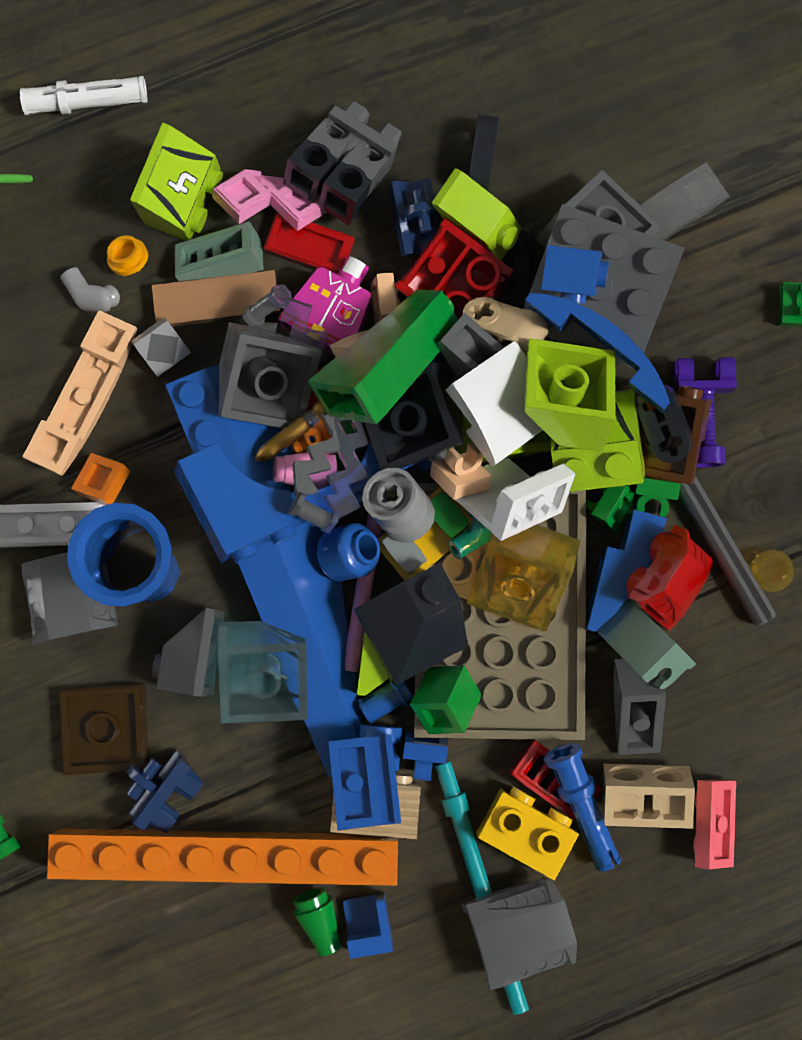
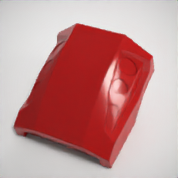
M445 218L432 240L402 280H399L395 288L407 297L416 290H442L443 294L453 303L454 314L459 320L463 315L465 305L469 301L481 297L496 300L513 275L514 270Z
M674 525L670 532L663 531L656 535L650 546V558L653 563L649 568L639 567L634 570L627 581L628 598L658 626L668 632L689 610L706 583L713 564L712 558L690 539L689 531L677 525Z

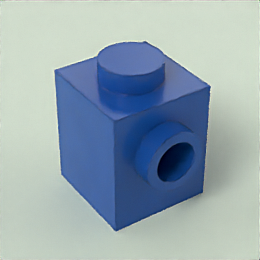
M547 245L541 290L560 292L561 298L576 303H586L587 295L596 296L598 287L606 288L609 261H601L603 253L601 251Z

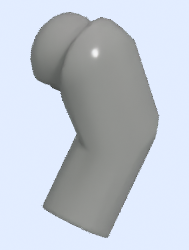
M77 267L65 271L60 276L76 305L84 311L98 312L100 310L108 312L111 307H116L119 304L120 295L114 286L88 285Z

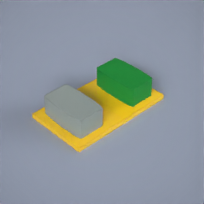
M439 487L428 497L433 503L435 516L431 528L424 536L412 542H399L392 539L385 532L378 538L380 551L404 580L432 566L450 551L448 542L470 529L474 522V519L469 516L468 511L456 500H453L442 487Z

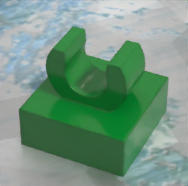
M783 282L779 286L778 326L802 327V283Z
M645 476L644 483L631 485L635 494H639L635 501L636 510L644 512L645 503L650 499H656L659 501L658 515L665 517L669 511L667 499L678 500L681 483Z
M628 485L599 488L597 490L604 493L599 502L592 503L586 500L588 512L594 516L603 528L615 534L619 532L634 507L637 498Z

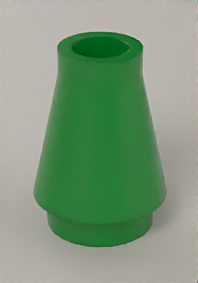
M317 887L295 897L293 900L295 906L293 915L314 945L318 956H328L338 951L342 944L338 935L333 896L327 895L324 887Z

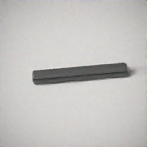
M695 476L692 485L681 483L680 499L751 621L756 626L771 621L776 616L773 607L697 477Z

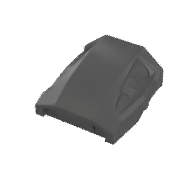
M68 552L21 564L31 616L32 645H40L57 638L119 626L116 606L103 605L85 596L72 580L67 563ZM107 560L103 565H100L103 577L111 587H114Z
M542 877L521 885L495 891L462 904L463 911L468 914L484 965L486 989L501 988L539 972L576 963L577 941L565 900L551 878Z

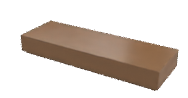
M275 270L152 285L156 323L166 317L172 327L240 319L243 317L244 310L248 305H253L273 289L278 291ZM280 306L268 315L280 314Z

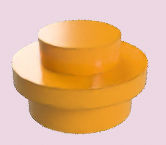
M129 235L114 239L107 249L108 265L117 275L128 276L135 274L144 267L148 260V250L144 243Z

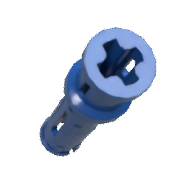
M578 743L563 744L545 755V764L554 771L559 783L557 789L559 797L564 802L570 804L593 859L595 869L601 872L615 868L611 859H613L616 865H619L621 857L617 852L607 826L604 825L603 815L593 794L596 786L593 776L587 774L580 758L583 754L581 746Z

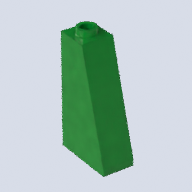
M416 290L308 380L330 417L377 424L383 419L441 351L437 344L458 321L454 314L453 303L443 294L442 290Z

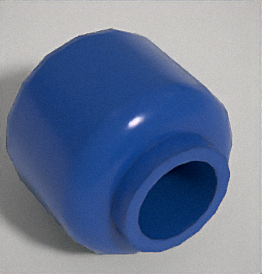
M350 523L331 528L322 534L318 541L317 558L322 571L330 579L339 582L369 575L375 570L379 561V541L367 526L360 523Z

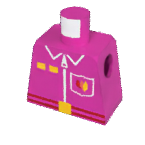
M348 256L338 275L324 267L317 268L278 318L281 327L334 355L330 345L353 334L363 332L372 305V294L360 287V284L367 274L369 267L360 260Z

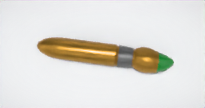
M315 402L312 409L303 413L301 417L299 416L263 444L255 456L256 461L265 462L277 456L308 432L310 428H313L319 420H322L320 414L326 412L321 402Z

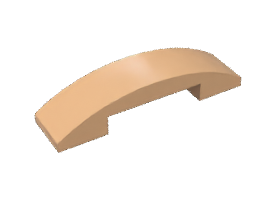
M100 310L98 311L80 345L83 352L47 421L41 420L23 455L24 459L63 476L85 444L109 400L133 344L131 340L135 338L137 327Z

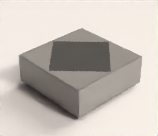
M166 317L131 340L157 377L191 353Z

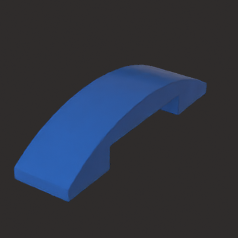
M530 293L526 298L527 307L539 314L558 332L561 333L572 320L606 348L615 351V355L637 371L629 381L628 387L659 412L663 413L668 407L670 401L665 387L652 363L633 340L616 325L593 310L561 297Z

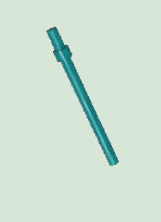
M447 761L446 764L440 763L435 765L444 794L441 802L446 817H451L477 899L492 893L467 814L470 806L465 792H460L452 763ZM520 980L504 986L513 1015L528 1011L529 1007Z

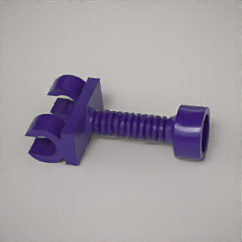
M718 357L719 360L715 361V380L694 381L693 358H677V361H674V391L677 392L678 385L703 389L702 397L712 399L705 439L701 442L697 468H713L726 465L725 447L718 446L715 441L716 433L714 432H716V429H714L715 409L713 395L716 393H732L737 388V380H735L736 362L734 357Z

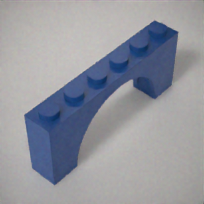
M370 437L362 460L351 474L333 485L318 489V494L308 495L305 500L332 513V517L335 515L333 509L347 503L349 509L362 504L363 490L368 480L381 471ZM218 443L177 462L174 473L221 563L233 558L235 564L245 561L259 552L256 546L268 540H272L274 545L282 543L297 534L295 527L308 522L297 515L291 516L287 514L295 498V492L270 488L249 478L229 461ZM448 450L404 467L402 470L409 473L419 468L422 473H426L431 470L432 462L443 459L442 456Z

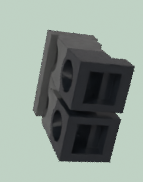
M355 101L351 102L343 110L335 105L329 112L328 118L324 119L288 158L283 181L284 185L312 203H315L320 197L318 206L348 226L356 218L359 208L372 190L378 186L382 178L390 171L401 137V131L390 123H383L377 131L366 125L370 114L365 107Z

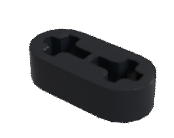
M479 114L469 177L488 191L499 117Z
M663 384L670 401L668 407L663 412L665 421H661L656 409L649 410L647 401L639 395L637 396L636 407L655 456L663 462L674 463L689 455L693 447V437L677 394L670 386ZM668 424L673 437L681 436L683 439V444L677 447L679 454L674 455L672 449L664 450L662 447V442L667 440L664 425Z

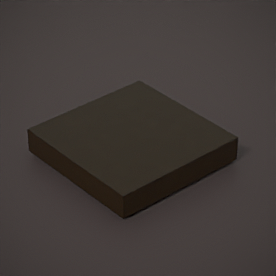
M145 684L58 690L62 775L127 771L132 764L141 769L145 768L149 762Z

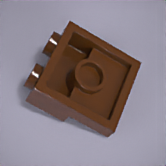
M625 385L622 388V390L630 389L628 385ZM678 385L677 392L675 393L678 396L692 433V450L687 457L678 462L667 463L661 461L652 451L638 414L645 476L692 485L695 479L701 442L705 439L712 399L702 397L703 389ZM647 402L649 410L656 409ZM658 411L661 421H665L664 413ZM668 424L664 425L667 440L662 442V447L664 450L672 449L674 455L679 454L677 447L683 444V439L681 436L673 437Z

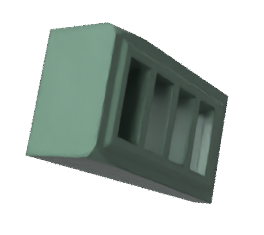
M250 221L174 245L175 277L178 281L248 274L264 269L262 241ZM212 253L213 257L208 258V254ZM191 255H197V262L191 263Z

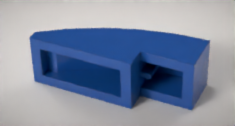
M633 510L626 519L620 548L606 547L602 549L586 613L585 630L587 632H596L628 599L627 581L632 572L637 568L649 567L652 561L650 558L651 543L656 535L664 531L667 518Z

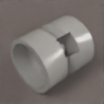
M386 468L373 475L364 487L362 500L365 510L392 539L399 542H412L420 539L431 528L435 516L433 503L407 471L400 468Z

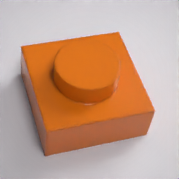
M91 453L71 489L79 496L108 505L114 503L131 471L122 463Z

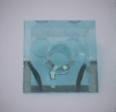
M263 621L218 623L221 724L308 720L306 639Z

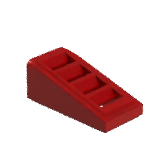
M532 739L510 769L509 774L577 823L571 807L561 798L558 799L553 795L559 787L556 776L546 789L540 785L550 771L545 762L533 779L526 775L540 755L545 757L550 751L537 740ZM597 784L595 786V792L593 793L595 799L602 791V788L599 787Z

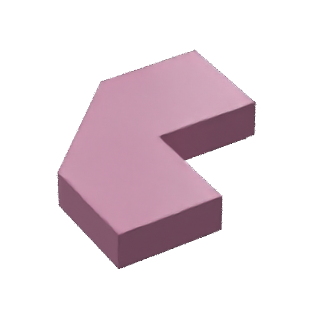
M244 169L213 188V199L238 224L269 205L279 212L297 231L327 213L318 206L320 197L315 203H312L284 185V178L261 175V171Z

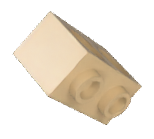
M603 764L602 806L605 826L693 829L695 787L689 766Z

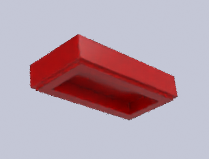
M277 212L263 249L266 253L315 270L319 267H324L338 275L346 258L350 256L355 238L312 222L297 231Z

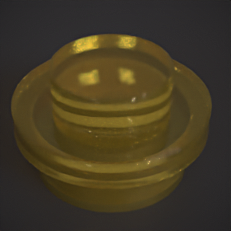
M767 550L755 557L751 565V572L762 590L777 592L785 589L791 583L794 576V566L791 559L785 553L778 550Z

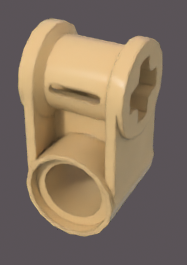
M481 297L473 299L463 309V314L466 313L504 348L516 341L526 357L529 338L544 340L548 334L547 323L536 312L507 305L492 298Z

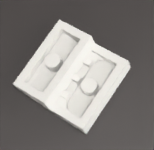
M516 341L503 348L446 389L447 393L472 425L466 433L492 467L542 431L525 413L527 357Z

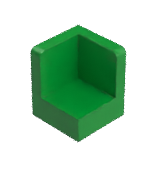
M465 665L430 667L427 669L410 706L428 734L465 733L479 703L481 693Z

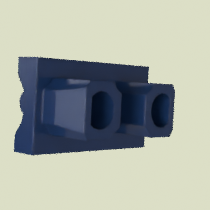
M431 178L413 182L392 181L388 188L402 258L420 256L440 228L439 213L432 204L435 198Z
M174 749L163 766L156 759L151 758L144 769L132 764L126 773L134 782L126 794L132 799L137 800L129 810L130 814L135 818L132 821L133 824L143 831L149 825L152 828L168 833L177 821L179 812L165 801L174 790L190 800L194 798L202 787L203 781L201 777L190 767L185 755Z

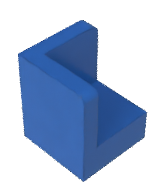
M385 892L346 898L343 906L348 930L347 945L349 958L353 959L393 952V939Z

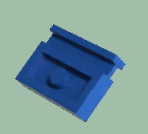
M392 735L328 741L337 830L401 824Z

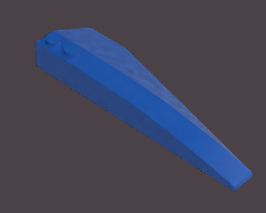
M219 365L202 369L166 384L193 454L218 443L229 461L249 478L270 488L295 492L294 485L274 482V457L265 462H257L255 459L259 448L284 428L219 416ZM309 436V440L314 443V438ZM290 445L277 456L283 457L284 455L295 453ZM332 518L325 529L318 526L312 527L310 522L295 527L297 531L295 536L277 545H274L272 540H268L256 546L259 551L256 555L238 563L264 627H267L306 658L305 665V660L292 654L268 634L275 653L283 660L284 672L291 675V681L287 679L291 691L306 695L307 681V697L294 696L328 777H332L328 741L359 738L360 724H363L358 703L355 672L345 670L346 643L349 627L342 581L330 579L322 571L317 558V545L321 535L327 530L334 528Z

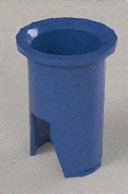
M111 503L92 510L78 522L69 539L67 563L72 580L85 596L103 605L127 607L142 601L153 602L163 599L175 589L174 586L181 575L176 557L172 555V546L167 530L154 514L135 504ZM140 531H147L152 536L156 548V561L151 574L138 587L126 591L111 587L103 577L100 565H103L114 555L119 543L126 537Z

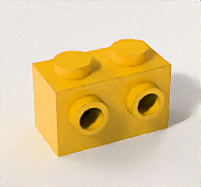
M514 786L510 793L500 788L476 832L478 838L555 881L579 836V833L570 827L573 819L552 807L547 814L532 806L536 799Z

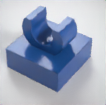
M406 731L403 759L415 760L413 779L431 781L433 762L446 764L448 738H414V732Z

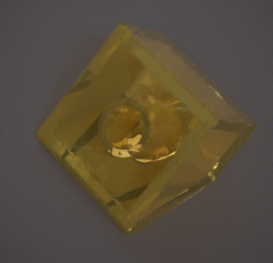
M537 524L502 541L491 533L466 604L546 632L572 576L581 540Z

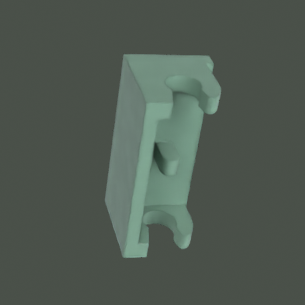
M630 598L597 630L606 642L647 683L655 678L662 669L667 668L666 672L655 682L659 689L667 688L685 670H691L696 665L679 645L648 615L638 608Z

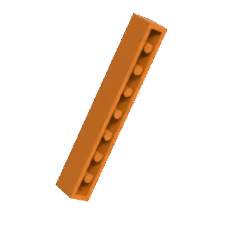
M65 828L49 834L47 879L397 886L398 838L332 833L172 830L164 833L160 830Z

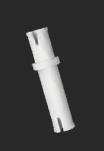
M144 76L67 84L66 80L57 81L56 85L20 88V100L24 115L51 111H61L63 115L71 114V110L148 102Z

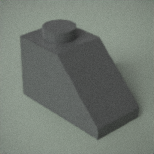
M615 659L613 677V701L618 755L660 753L666 691L665 689H659L655 682L662 676L661 671L647 683L624 659Z

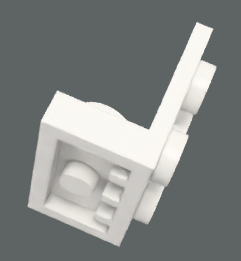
M504 458L493 467L490 464L483 466L492 475L489 490L455 500L502 541L562 513L575 473L563 463L550 470L540 471L534 477H530L509 458Z

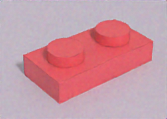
M697 780V792L695 795V807L697 810L696 835L693 841L696 868L710 870L734 867L735 780Z

